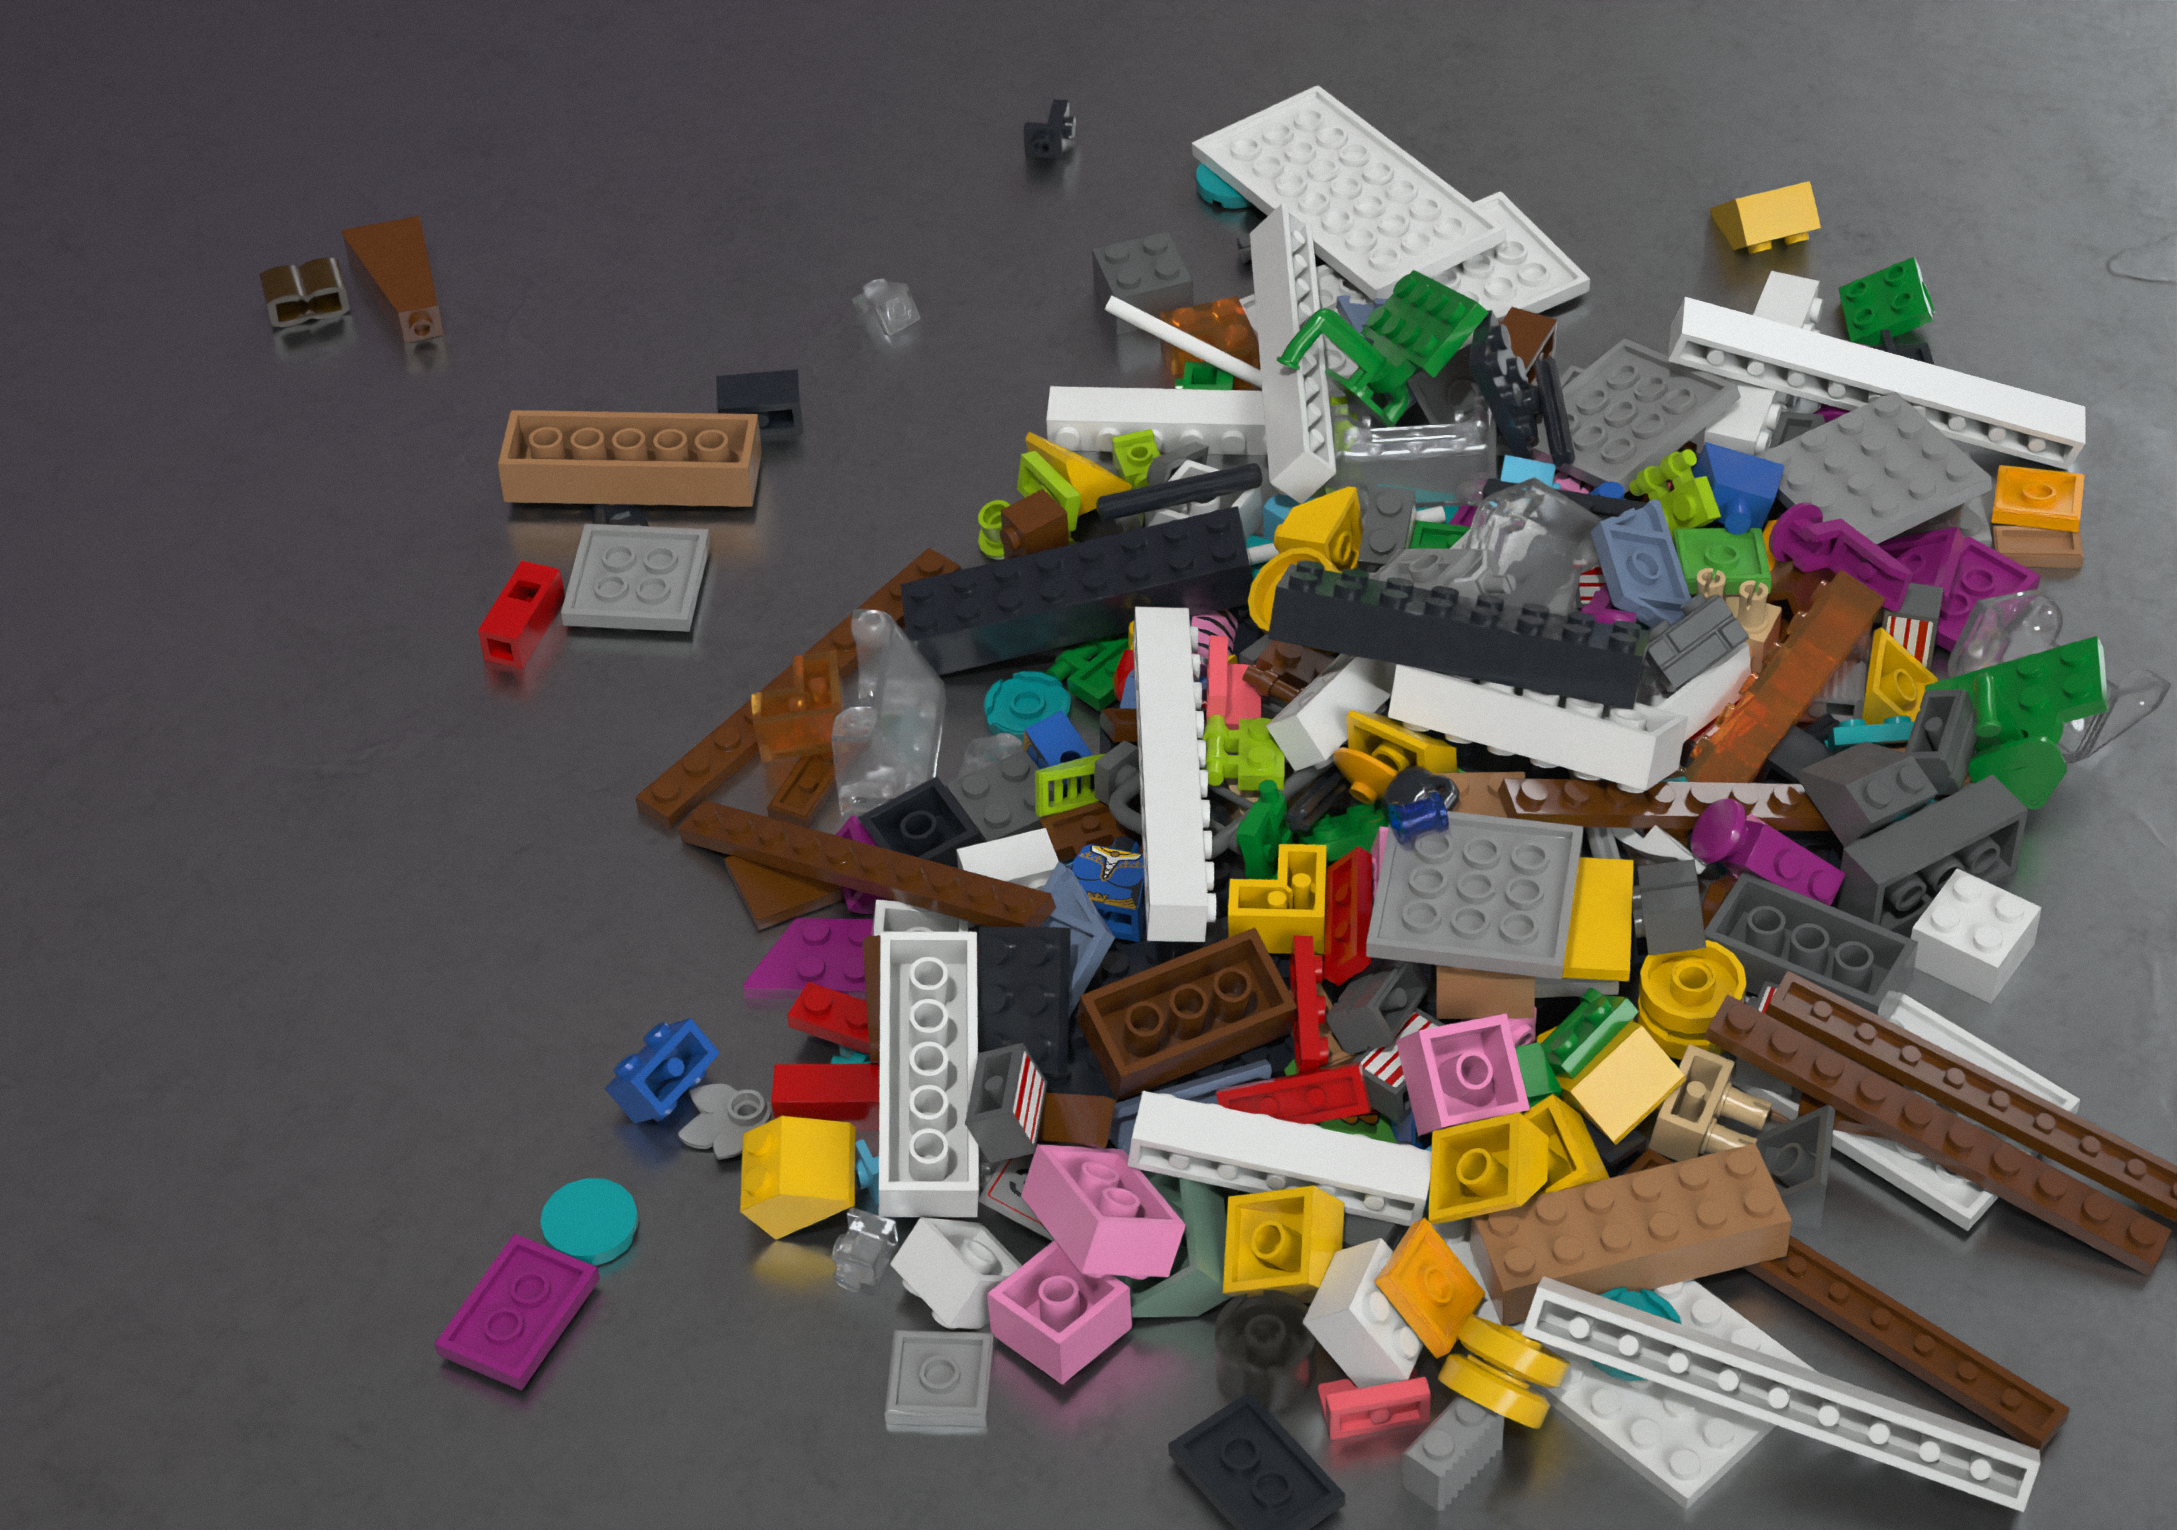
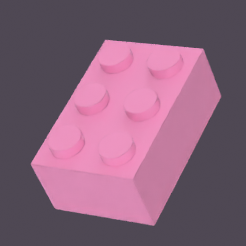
M1037 1145L1021 1197L1076 1266V1269L1081 1274L1092 1278H1101L1104 1275H1126L1139 1280L1146 1279L1148 1276L1169 1277L1186 1225L1140 1169L1127 1167L1129 1156L1123 1149Z

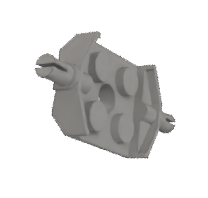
M1398 549L1385 566H1382L1376 573H1368L1369 579L1387 582L1388 578H1403L1412 581L1414 587L1432 590V587L1435 586L1450 587L1458 590L1459 596L1477 599L1478 595H1491L1492 593L1511 594V591H1514L1516 587L1515 578L1511 574L1498 575L1500 567L1492 549Z

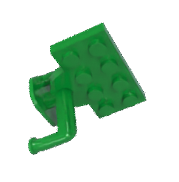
M1413 269L1410 274L1403 276L1393 288V294L1385 304L1376 308L1369 315L1366 321L1367 325L1360 332L1363 336L1330 308H1321L1309 318L1287 345L1282 356L1277 357L1276 361L1294 370H1299L1300 366L1298 364L1304 354L1321 334L1324 335L1358 366L1348 380L1326 368L1325 374L1327 378L1351 400L1391 430L1402 417L1409 404L1410 396L1406 381L1417 369L1435 378L1489 312L1477 301ZM1374 392H1388L1393 397L1383 410L1370 399L1375 394Z
M2098 636L1925 685V692L1927 690L1962 689L1968 692L1973 703L1972 709H1975L1977 725L1974 728V732L1978 736L1974 747L1977 753L1968 762L1970 778L1973 783H1977L1994 775L2026 808L2033 810L2044 806L2067 772L2066 761L2057 746L2058 741L2062 737L2064 723L2109 711L2104 650Z

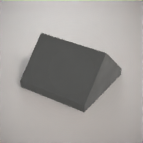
M1829 1104L1754 1137L1757 1139L1756 1146L1792 1220L1791 1225L1821 1229L1835 1109Z

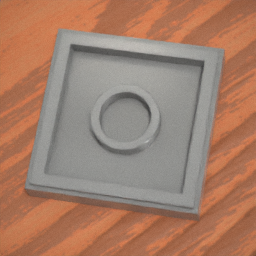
M894 1330L885 1406L886 1424L987 1427L995 1346L994 1333Z

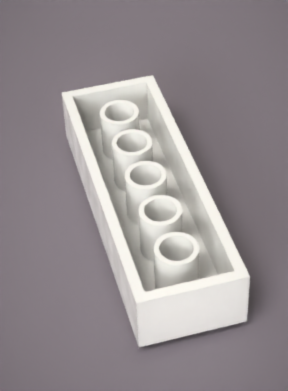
M1771 271L1753 316L1820 334V330L1814 329L1815 323L1820 321L1824 305V299L1818 298L1820 281ZM1727 377V381L1737 384L1741 398L1707 425L1704 445L1705 442L1757 456L1769 449L1781 411L1789 412L1786 408L1787 406H1795L1797 396Z
M1399 664L1396 666L1388 713L1389 718L1403 721V726L1410 730H1435L1445 733V738L1452 742L1463 744L1471 743L1472 741L1487 745V750L1497 755L1511 756L1519 754L1529 757L1530 762L1539 767L1555 768L1561 766L1573 770V774L1581 779L1600 780L1603 778L1617 782L1619 789L1631 793L1647 791L1678 770L1688 721L1687 716L1636 702L1632 710Z
M881 931L879 1217H977L979 1193L978 1144L965 1125L978 1059L977 932Z

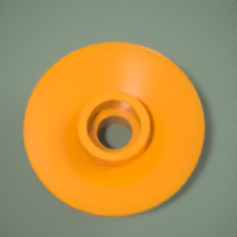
M1341 747L1336 749L1333 754V761L1340 773L1352 784L1349 792L1354 798L1367 805H1373L1376 800L1382 802L1385 790L1397 774L1393 769L1374 757L1355 749Z

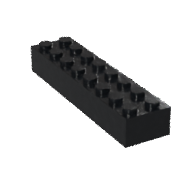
M1235 506L1106 537L1090 539L1063 547L1047 549L1020 557L1004 559L977 567L961 569L934 577L918 579L900 585L907 644L920 680L1128 632L1129 625L1135 618V607L1189 608V617L1245 605L1248 604L1254 574L1239 508Z
M1304 560L1298 561L1297 565L1290 564L1276 586L1268 639L1633 710L1641 685L1651 632L1642 631L1640 625L1629 621H1615L1613 625L1595 622L1596 618L1587 613L1570 612L1568 616L1550 613L1548 607L1540 604L1526 603L1522 607L1504 604V599L1493 595H1478L1477 599L1459 596V591L1450 587L1435 586L1432 587V590L1414 587L1412 581L1403 578H1388L1387 582L1369 579V574L1361 570L1344 569L1342 573L1324 570V565L1321 563Z

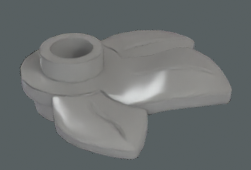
M710 1084L691 1089L689 1093L692 1102L700 1114L682 1128L678 1133V1137L682 1142L696 1149L713 1147L718 1160L737 1156L742 1153L743 1133L771 1120L770 1104L759 1092L751 1089L737 1091L728 1084Z

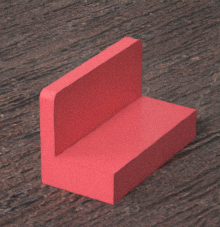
M1210 635L1207 663L1206 725L1208 718L1217 714L1225 719V725L1229 730H1239V719L1261 717V695L1256 693V687L1242 680L1249 665L1227 664L1228 636Z
M1413 1368L1408 1380L1359 1389L1350 1378L1318 1385V1396L1330 1440L1430 1422V1389L1426 1377L1419 1378L1415 1368Z

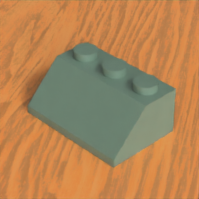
M1148 1171L1144 1174L1186 1226L1169 1277L1148 1276L1146 1279L1139 1280L1126 1275H1117V1279L1130 1287L1131 1317L1199 1316L1233 1297L1223 1293L1227 1227L1223 1191L1217 1185Z

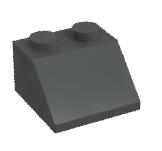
M1866 741L1805 767L1795 774L1844 848L1854 840L1866 838L1884 829L1892 821L1903 820L1921 811L1938 794L1912 755Z

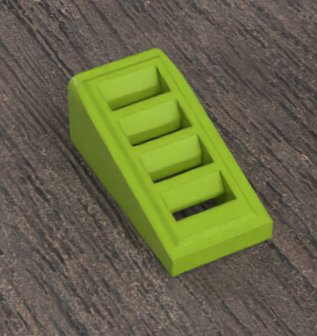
M1105 754L1087 756L1036 770L1035 815L1038 817L1055 815L1100 801L1095 798V789L1091 790L1090 774H1094L1095 781V762ZM1077 776H1081V793L1077 794ZM1067 778L1068 796L1063 798V779ZM1054 780V800L1049 801L1048 781Z

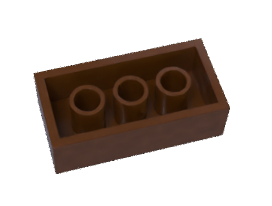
M1252 928L1080 995L1077 1022L1117 1102L1292 1033L1297 1006L1256 928Z

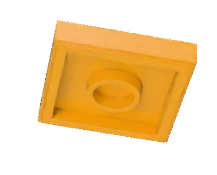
M2006 465L1999 466L1991 523L2079 532L2085 475Z
M1424 1217L1412 1223L1392 1253V1257L1386 1266L1382 1268L1374 1282L1437 1359L1451 1351L1468 1313L1474 1314L1486 1293Z

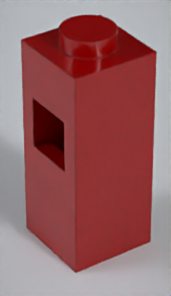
M521 560L478 629L485 661L524 669L564 603L565 592L560 569Z
M880 1063L774 1065L771 1098L774 1119L787 1116L849 1122L856 1127V1131H879Z

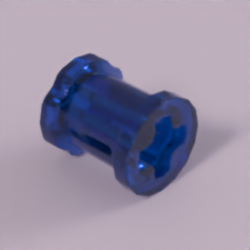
M1436 790L1429 791L1425 794V798L1401 805L1398 802H1394L1388 805L1389 823L1394 836L1401 845L1410 843L1413 836L1432 830L1442 833L1449 828V818L1445 804Z

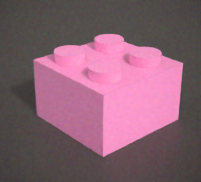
M1507 1014L1419 1030L1396 1040L1418 1136L1432 1134V1131L1530 1110Z
M1055 1240L987 1293L991 1333H994L997 1339L1062 1385L1132 1328L1130 1287L1113 1275L1092 1278L1081 1274Z

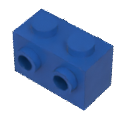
M691 1018L669 1025L665 1022L659 1023L644 1036L643 1041L646 1045L638 1054L632 1053L614 1068L613 1072L616 1074V1077L604 1089L634 1124L650 1119L660 1121L670 1114L678 1104L676 1100L685 1090L692 1088L704 1078L707 1073L706 1068L720 1054L718 1049Z

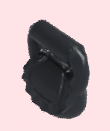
M1419 765L1405 767L1396 774L1385 790L1381 802L1382 813L1390 821L1393 805L1427 809L1442 789H1444L1431 809L1452 812L1460 800V791L1451 778L1432 774L1428 769Z

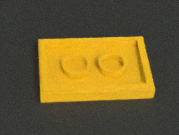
M1580 857L1562 978L1629 981L1634 860Z

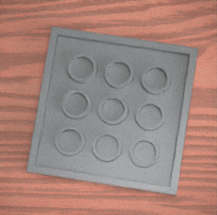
M1624 338L1562 388L1576 458L1571 465L1564 464L1561 467L1555 466V468L1595 487L1605 482H1617L1623 486L1625 494L1630 491L1629 484L1632 480L1636 479L1639 471L1650 465L1656 467L1660 465L1663 457L1674 451L1676 452L1686 442L1692 440L1697 433L1740 399L1741 396L1737 384L1703 370L1670 362L1667 355ZM1541 409V412L1537 413L1538 438L1534 439L1531 458L1553 464L1543 411Z
M1896 392L1882 396L1871 403L1843 414L1841 417L1755 456L1784 465L1776 498L1787 509L1799 503H1811L1821 509L1823 522L1841 518L1875 544H1879L1992 490L1991 476Z
M1393 805L1366 943V956L1562 980L1583 839V826Z

